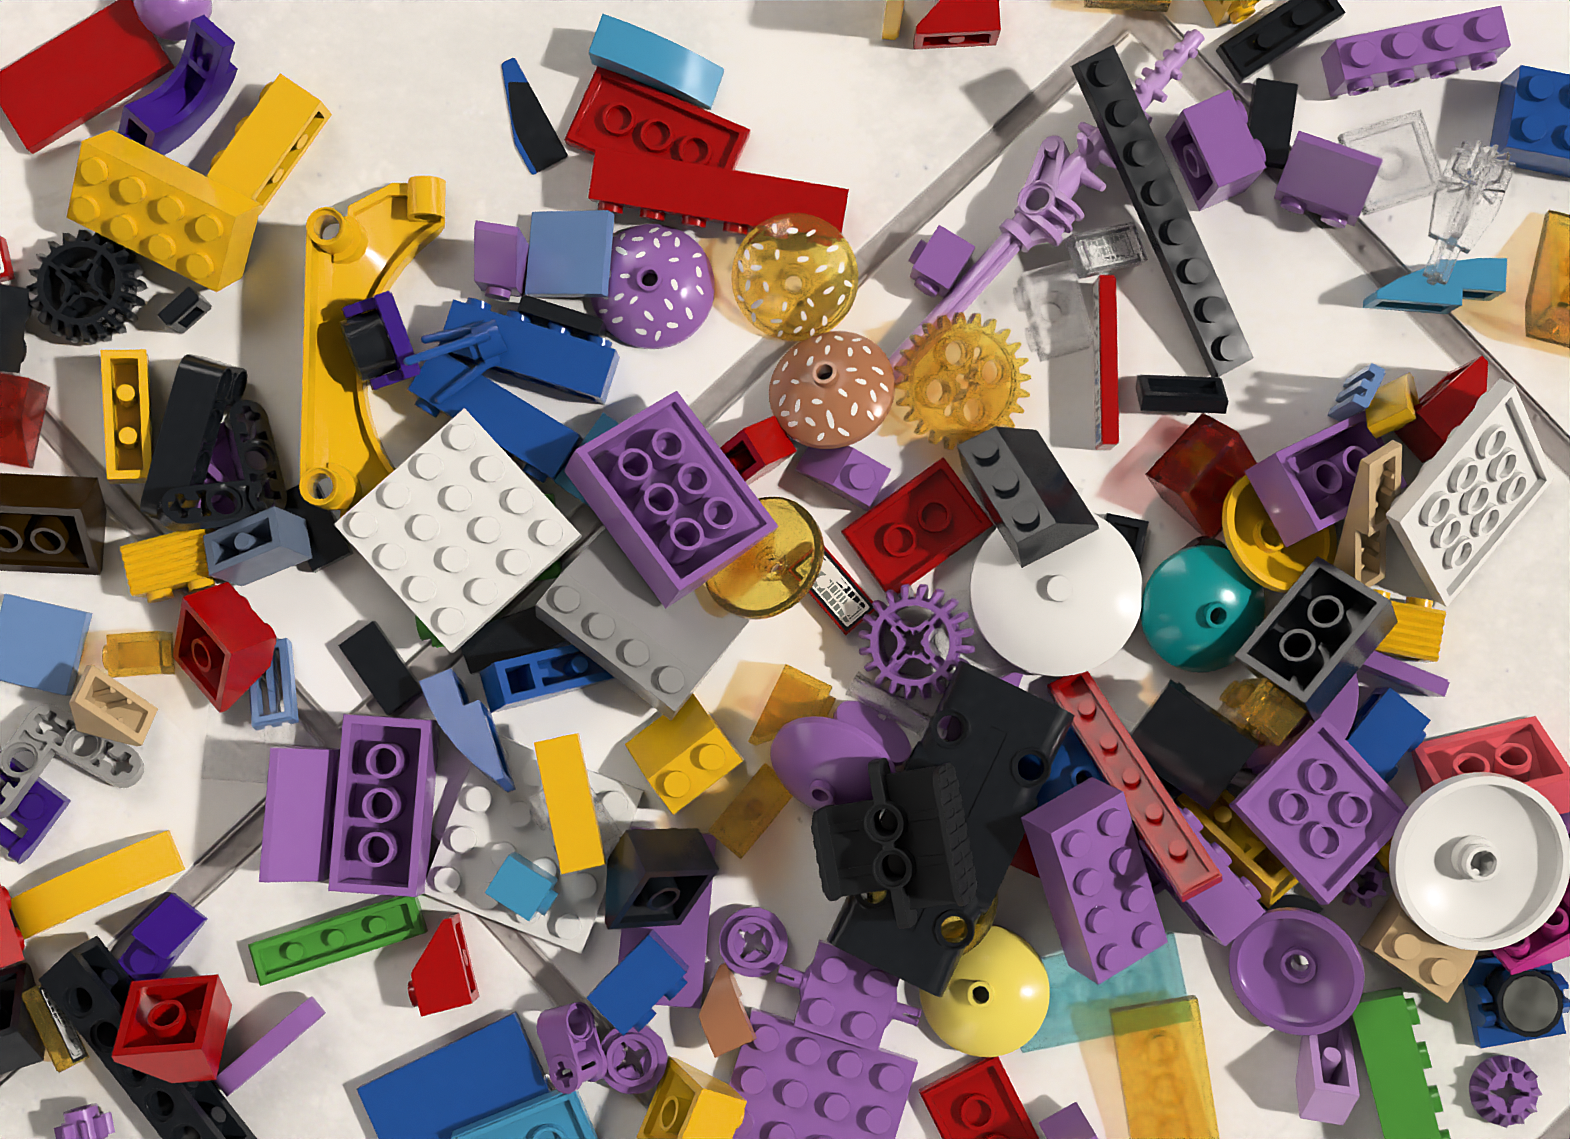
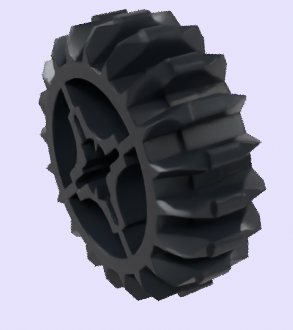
M80 229L77 238L70 233H63V245L61 246L54 241H47L51 253L48 256L42 253L36 254L38 261L42 265L40 269L33 268L28 270L30 275L37 278V282L26 286L30 289V293L37 295L29 304L34 310L41 311L37 317L38 320L46 326L50 325V330L53 334L59 337L65 335L66 340L72 343H79L82 339L83 342L93 345L96 344L98 336L106 342L112 341V329L121 334L127 333L123 321L126 318L131 321L138 320V316L132 312L134 305L144 306L146 304L144 299L137 296V292L148 289L144 281L137 279L145 271L141 265L134 263L137 258L135 253L130 249H124V246L96 232L92 236L87 230ZM87 259L81 267L71 268L76 263ZM114 270L115 289L112 295L110 291V282L114 277V275L111 273ZM77 279L86 284L89 283L91 288L97 291L99 295L96 296L89 291H85L84 287L76 282ZM63 281L65 285V291L63 293V296L60 297V289ZM97 306H105L98 313L89 317L81 318L83 314L88 315V313L93 308Z

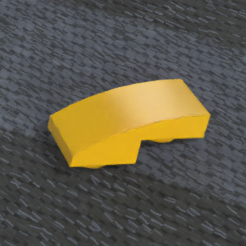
M1410 372L1379 387L1368 408L1365 409L1367 428L1376 439L1391 431L1399 430L1407 423L1416 419L1414 406L1419 404L1415 380Z

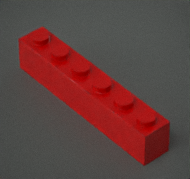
M596 147L588 199L598 203V210H609L614 214H623V208L626 207L640 210L639 217L664 221L665 214L682 217V225L706 228L707 221L722 223V231L747 235L748 228L764 230V238L789 242L790 235L806 237L805 245L828 249L831 246V242L840 243L849 189ZM774 223L777 227V233H774L772 229ZM797 228L798 232L793 234L788 233L786 230ZM816 230L811 236H806L808 232Z

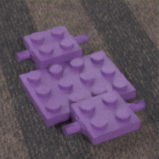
M820 939L814 959L805 972L780 964L775 982L800 989V1001L794 1020L754 1007L752 1008L749 1020L757 1038L740 1047L729 1085L747 1101L744 1119L739 1128L735 1130L732 1139H895L918 1061L915 1058L889 1051L879 1046L884 1030L892 1019L917 1027L918 1018H920L922 1011L921 1008L897 1002V987L900 978Z

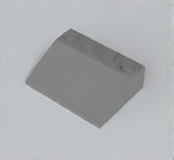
M606 528L560 574L536 603L537 618L671 721L750 621L703 584L665 609Z

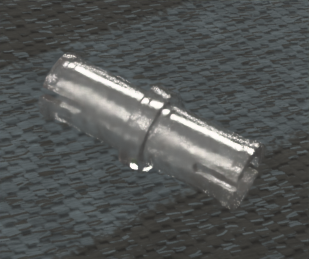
M860 671L857 672L845 694L879 712V718L886 720L888 717L913 731L919 737L933 715V712L927 711L900 696V690L895 695L889 694L888 688L883 685L878 686L874 680L863 675Z

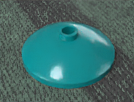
M1214 545L1188 547L1164 560L1148 580L1143 592L1140 611L1143 632L1155 653L1176 668L1197 673L1216 671L1237 661L1234 655L1263 622L1265 594L1263 586L1252 580L1239 567L1228 549ZM1215 608H1219V617L1215 621H1211V612Z

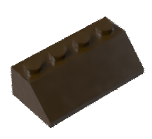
M0 473V571L100 575L103 568L107 510L98 477Z

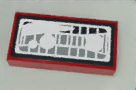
M823 543L790 571L845 636L863 621L865 614H872L875 611L870 597Z

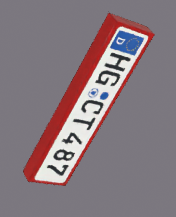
M1099 275L1092 285L1095 450H1111L1119 443L1116 277L1114 275Z

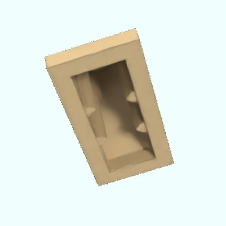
M92 664L86 666L69 702L77 731L136 747L143 745L158 711V708Z

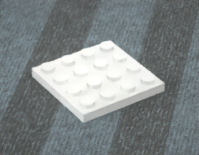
M1499 378L1488 392L1482 394L1473 411L1461 425L1455 427L1450 432L1446 443L1432 459L1423 464L1416 479L1404 493L1399 494L1393 500L1390 510L1385 514L1432 599L1445 607H1448L1554 480L1516 386Z
M465 408L334 523L337 529L450 653L458 650L582 537L575 527Z
M499 735L516 790L507 793L489 780L472 763L470 764L427 875L425 893L423 894L582 954L606 894L607 859L624 832L630 830L645 790L587 769L606 864L561 874L536 751L534 748ZM517 852L559 879L553 888L559 894L545 916L537 913L532 920L527 921L485 894L486 889L509 854Z

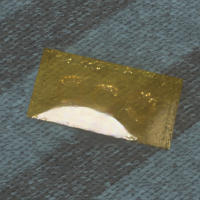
M1195 995L1110 1008L1109 1014L1129 1139H1220L1198 998Z

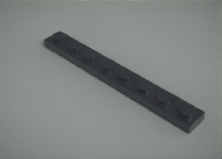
M1114 45L1070 66L1210 376L1220 377L1253 359V354Z

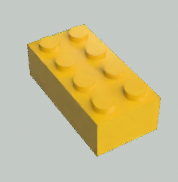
M109 130L81 142L66 218L210 290L218 292L243 277L262 204L132 139Z

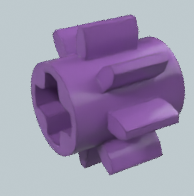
M1373 857L1358 873L1365 880L1362 887H1359L1358 883L1352 879L1342 890L1345 892L1342 898L1344 904L1351 906L1358 897L1362 906L1371 908V898L1377 895L1386 896L1387 893L1382 889V879L1389 875L1387 872L1374 869L1377 858Z
M97 1103L80 1106L64 1112L65 1123L54 1128L56 1139H105L108 1137V1134L115 1133L111 1112L99 1113Z

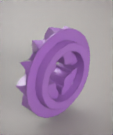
M760 907L743 908L732 914L725 921L719 936V949L723 960L734 972L746 977H761L774 971L782 963L788 948L786 928L775 913ZM764 926L766 929L763 931L761 942L769 953L767 954L763 950L760 951L754 948L743 957L741 954L744 952L746 940L738 930L741 929L744 933L747 931L753 935Z
M646 1025L640 1032H637L632 1027L624 1036L614 1028L601 1043L608 1064L607 1073L603 1079L613 1089L625 1094H639L653 1088L662 1078L666 1069L668 1054L662 1037L653 1031L650 1026ZM623 1042L627 1047L630 1046L633 1051L648 1048L640 1059L641 1069L644 1073L633 1064L623 1065L620 1068L617 1067L626 1056Z
M1508 1055L1490 1057L1481 1062L1471 1076L1469 1083L1471 1103L1477 1113L1490 1123L1505 1128L1509 1125L1525 1124L1524 1120L1531 1113L1538 1112L1536 1103L1538 1097L1542 1095L1536 1079L1538 1076L1525 1062ZM1505 1081H1508L1509 1085L1520 1090V1093L1509 1096L1508 1103H1505L1502 1097L1490 1092V1090L1497 1091V1088H1504Z

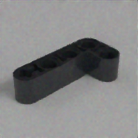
M187 354L182 358L176 371L140 503L142 515L159 520L157 517V506L167 491L176 487L202 485L205 483L226 405H234L242 399L247 385V370L204 356ZM175 501L170 511H178L180 517L183 518L188 510L198 508L199 501L195 507L181 508L179 502Z

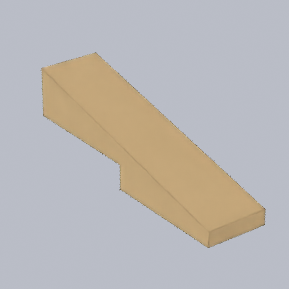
M1394 440L1360 460L1333 566L1368 587L1373 586L1386 577V525L1390 524L1385 514L1390 510L1393 500L1401 494L1402 444Z

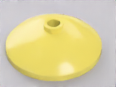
M977 924L973 940L966 946L943 997L935 996L920 988L919 994L921 1006L929 1025L945 1043L968 1055L996 1057L1019 1049L1036 1034L1047 1014L1050 1000V985L1044 963L1029 942L1007 928L991 924ZM964 927L949 933L945 937L957 938L964 931ZM978 986L985 987L989 992V999L985 1002L976 1000L973 994L974 988Z

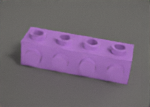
M1500 5L1335 39L1322 55L1321 61L1330 97L1347 93L1349 96H1356L1367 93L1376 87L1389 85L1391 88L1400 87L1413 82L1415 79L1425 77L1439 79L1459 70L1471 68L1472 71L1491 67L1498 62L1497 58L1511 46L1502 6Z

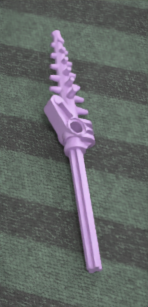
M1197 29L1186 31L1184 39L1176 43L1173 50H1164L1163 61L1158 60L1155 62L1154 70L1147 67L1143 68L1141 74L1145 77L1144 80L1138 78L1135 81L1136 88L1134 91L1149 124L1152 121V117L1145 110L1153 100L1162 103L1167 100L1168 96L1162 91L1171 79L1179 81L1183 76L1180 68L1189 58L1197 56V48L1205 40L1203 34ZM1085 122L1079 123L1078 129L1081 132L1076 136L1078 148L1072 154H1070L1064 140L1059 136L1047 137L1042 142L1025 186L1018 194V206L1014 210L1015 216L1012 220L1005 219L999 226L1002 234L888 359L894 372L895 387L1020 250L1028 252L1033 246L1046 242L1057 247L1063 241L1061 236L1063 232L1070 233L1073 230L1072 222H1080L1084 218L1081 208L1071 199L1083 184L1087 188H1093L1100 192L1105 190L1106 184L1093 173L1100 163L1117 169L1098 126L1095 127Z

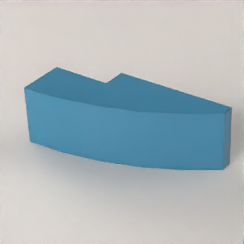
M606 14L601 16L588 52L593 65L631 77L633 80L709 110L712 108L724 74V68L693 51L655 33Z
M1507 258L1457 260L1423 268L1400 277L1378 289L1363 300V308L1448 314L1462 306V299L1491 301L1506 292Z

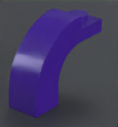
M205 15L192 19L184 50L175 70L152 93L124 105L118 133L162 155L168 154L183 144L216 111L228 93L238 70L230 62L235 42Z

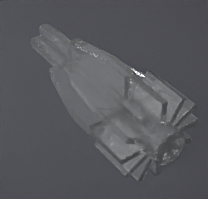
M1478 140L1475 148L1467 141H1463L1460 148H1453L1433 196L1428 237L1435 239L1436 243L1422 276L1428 278L1427 283L1435 285L1438 282L1445 286L1448 283L1460 251L1468 254L1496 218L1516 166L1515 162H1508L1511 156L1509 152L1503 154L1497 152L1499 145L1494 144L1492 147L1483 145L1482 140Z

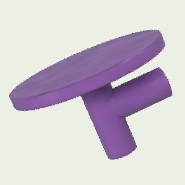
M859 701L842 702L835 710L833 719L853 725L870 735L888 753L895 767L903 765L909 758L911 745L906 734L893 719L881 710Z

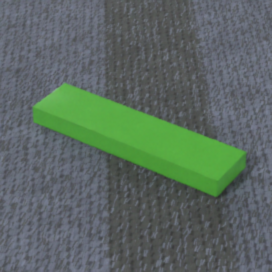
M396 896L250 943L248 947L259 985L263 986L428 932L418 896Z

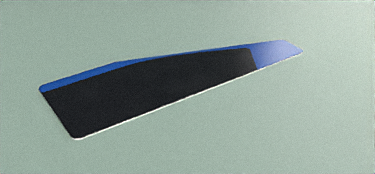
M511 58L502 63V71L514 142L530 173L535 175L565 159L568 154L517 60Z

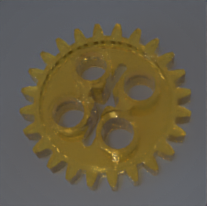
M954 312L951 324L946 315L937 316L938 329L931 323L922 324L925 337L911 334L909 339L915 348L913 350H900L899 353L908 362L906 366H894L895 371L904 375V381L895 383V389L905 390V396L896 401V405L910 407L911 410L906 413L903 420L906 422L919 421L914 430L915 434L923 435L930 430L928 443L937 445L943 438L944 449L953 450L957 440L961 444L994 426L1002 425L1014 428L1015 424L1009 415L1011 412L1024 413L1025 410L1016 402L1018 398L1030 397L1029 392L1020 388V383L1030 380L1031 375L1020 373L1019 367L1025 365L1029 360L1028 358L1015 357L1014 353L1022 345L1020 342L1006 343L1011 332L1009 328H1003L996 333L994 332L997 323L996 319H987L981 326L980 313H972L966 323L963 312ZM952 341L956 342L961 350L960 359L953 365L948 362L945 355L946 347ZM978 347L980 349V353L978 357L973 360L974 349ZM991 360L997 367V375L991 383H987L983 378L982 370L986 362ZM958 374L964 375L963 379L968 382L966 389H961V384L956 381ZM933 380H937L942 386V395L935 403L929 401L926 393L928 385ZM974 399L978 404L979 411L976 418L969 422L964 416L963 409L967 401ZM951 404V413L949 416H945L944 411Z

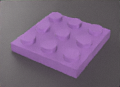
M1320 715L1315 722L1311 721L1229 804L1232 810L1320 905L1330 904L1394 835L1400 819L1409 808L1323 715Z

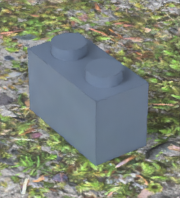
M275 506L203 536L209 576L241 587L312 559L306 519Z

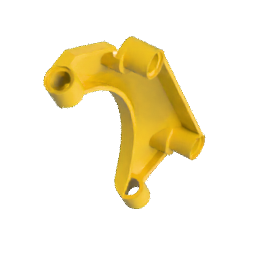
M414 176L408 179V183H391L349 205L348 216H342L334 208L322 207L313 211L307 219L299 489L304 500L322 509L340 510V518L396 469L387 456L376 431L371 415L367 380L361 381L347 349L339 323L345 320L342 308L371 298L374 295L390 291L404 268L444 230L446 181L438 177ZM330 224H339L340 228L337 235L332 239L324 240L323 232L325 228ZM324 478H330L333 484L332 492L326 498L319 499L316 494L318 483Z

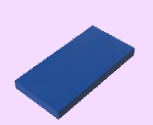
M515 1011L365 1083L356 1090L378 1139H451L452 1131L551 1092L552 1088Z

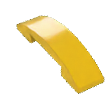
M170 830L75 868L11 898V909L25 940L186 869Z

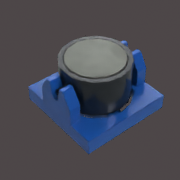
M1494 954L1476 956L1471 969L1463 979L1475 1046L1487 1048L1566 1034L1562 1013L1570 1011V1000L1564 995V990L1569 989V985L1561 973L1553 970L1552 963L1511 975ZM1495 968H1497V970L1488 978V980H1487V982H1486V985L1483 986V983H1484L1486 977H1487Z

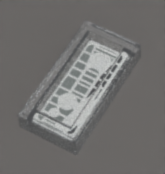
M1134 221L1075 233L1064 239L1078 279L1136 267L1148 261Z

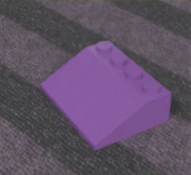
M678 391L671 393L577 448L564 470L665 609L700 587L779 527Z

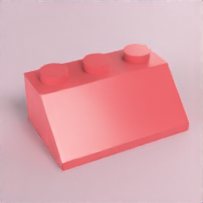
M1536 716L1424 741L1411 752L1421 793L1453 776L1473 772H1490L1511 777L1530 786L1543 795L1559 814L1570 812V767Z

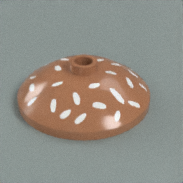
M828 331L815 334L794 345L777 364L769 385L770 407L782 429L798 443L818 449L846 447L870 435L888 415L895 396L894 372L886 354L870 339L848 331ZM825 373H832L828 379H819Z

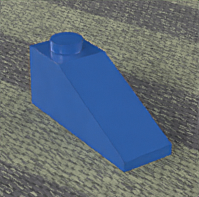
M572 644L494 662L479 672L490 714L616 679Z

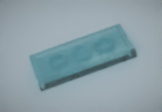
M1173 932L1165 933L1168 940L1166 944L1099 985L1069 967L1064 953L1040 957L1049 978V1007L1039 1030L1025 1045L1020 1047L1021 1052L1025 1053L1192 1020L1175 934Z

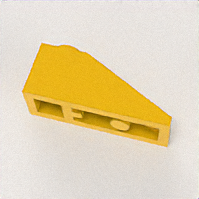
M1224 789L1209 810L1193 801L1184 793L1177 797L1176 803L1182 810L1185 807L1188 808L1203 825L1204 828L1199 831L1210 844L1216 842L1222 847L1232 860V863L1228 866L1230 870L1239 878L1242 876L1246 877L1256 887L1262 896L1259 900L1267 908H1270L1299 882L1232 810L1229 804L1235 797L1226 789Z

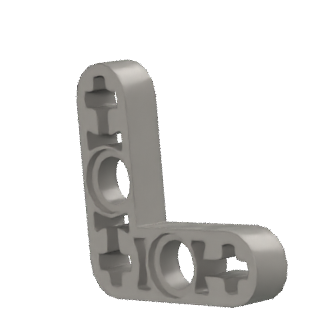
M52 704L38 706L29 713L0 752V775L4 772L12 781L18 782V785L14 788L9 782L5 785V782L0 777V790L2 789L1 794L5 798V801L0 805V819L8 817L17 808L55 754L118 788H128L135 785L144 773V763L139 754L132 747L124 743L77 731L73 715L62 708ZM55 717L54 721L59 728L67 732L64 740L59 734L51 730H46L42 735L43 730L39 723L43 719L50 722ZM83 736L95 737L97 739V748L91 755L80 757L74 754V744L79 738ZM21 751L33 753L34 763L28 770L24 772L11 770L10 761L16 753ZM108 752L113 759L119 762H124L129 758L128 762L132 770L129 773L121 771L115 776L117 771L111 763L103 760L106 753Z

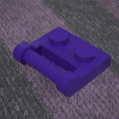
M12 757L10 761L12 771L24 772L28 770L27 767ZM4 772L1 773L0 777L5 782V785L7 782L14 788L18 785V782L12 781ZM38 777L17 808L10 814V816L28 828L22 838L0 822V845L9 851L8 857L17 864H22L32 855L71 802L69 798L40 777ZM2 789L0 790V805L5 801L1 794Z

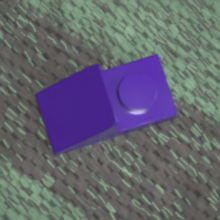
M172 893L132 931L131 935L135 939L118 960L119 964L136 981L162 979L208 918L176 893Z

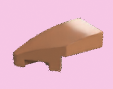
M726 963L719 966L699 1013L701 1025L715 1058L757 1038L741 1002V990L732 970Z

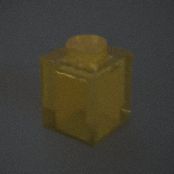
M149 631L106 635L107 645H104L102 650V661L110 677L136 678L175 675L173 632Z

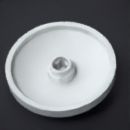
M1092 512L1091 514L1099 525L1098 530L1023 568L1019 565L998 528L987 538L976 556L969 583V599L974 621L987 644L1006 662L1021 670L1049 677L1069 676L1089 671L1114 656L1129 639L1137 624L1143 599V583L1138 561L1121 533L1106 520Z
M1473 772L1453 776L1423 792L1409 806L1400 819L1394 832L1389 852V875L1392 888L1407 916L1436 940L1465 950L1484 951L1506 947L1535 932L1549 919L1560 904L1570 878L1569 835L1561 816L1554 806L1530 786L1511 777L1490 772Z

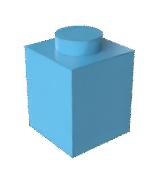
M513 852L507 856L486 889L485 894L527 921H530L537 913L545 916L559 894L553 890L559 879L517 852Z

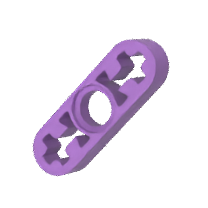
M313 996L310 997L217 1076V1079L214 1080L215 1083L228 1097L316 1023L326 1012Z

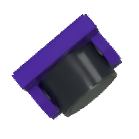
M386 291L342 308L345 320L339 323L347 349L361 381L371 379L369 383L372 391L420 375L419 372L421 370L418 363L407 366L403 362L404 358L414 355V351L392 292Z

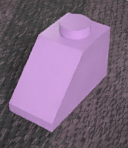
M1345 1021L1337 1028L1322 1034L1301 1036L1295 1080L1299 1117L1301 1119L1344 1125L1360 1097L1349 1021Z

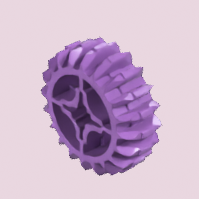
M919 584L916 597H914L911 585H902V599L899 598L894 590H888L885 594L889 606L880 600H875L872 603L879 617L871 614L864 615L863 621L873 626L872 631H859V638L870 640V646L860 648L859 654L862 656L872 654L874 661L867 663L864 668L867 672L877 668L880 669L881 673L875 678V684L879 686L888 679L892 680L888 688L889 694H897L902 685H904V697L906 700H911L914 698L918 687L920 696L923 700L931 698V684L940 695L944 694L947 685L943 678L945 677L950 681L955 671L953 668L957 667L959 660L970 664L967 660L960 658V653H974L975 647L973 645L962 644V637L974 635V629L966 628L960 630L958 624L967 620L969 615L967 612H961L955 616L951 613L959 603L956 598H951L942 605L941 602L945 592L943 589H936L931 598H928V585ZM909 606H920L934 612L929 619L919 626L913 625L907 619L903 620L897 613ZM943 623L949 635V651L946 660L941 657L942 653L935 645V635ZM888 624L892 627L890 630L897 637L898 642L897 649L891 656V660L887 656L884 644ZM909 631L912 632V635L926 631L920 642L925 652L921 653V649H916L906 653L912 643ZM917 658L926 665L930 664L936 672L927 677H914L901 672L899 669L911 659Z

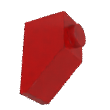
M940 0L917 24L913 39L914 50L995 46L1001 31L999 0Z
M775 415L743 428L720 447L747 485L771 472L797 452Z
M459 913L452 914L442 920L411 972L412 981L408 982V994L413 1007H419L421 1017L472 1004L480 997Z

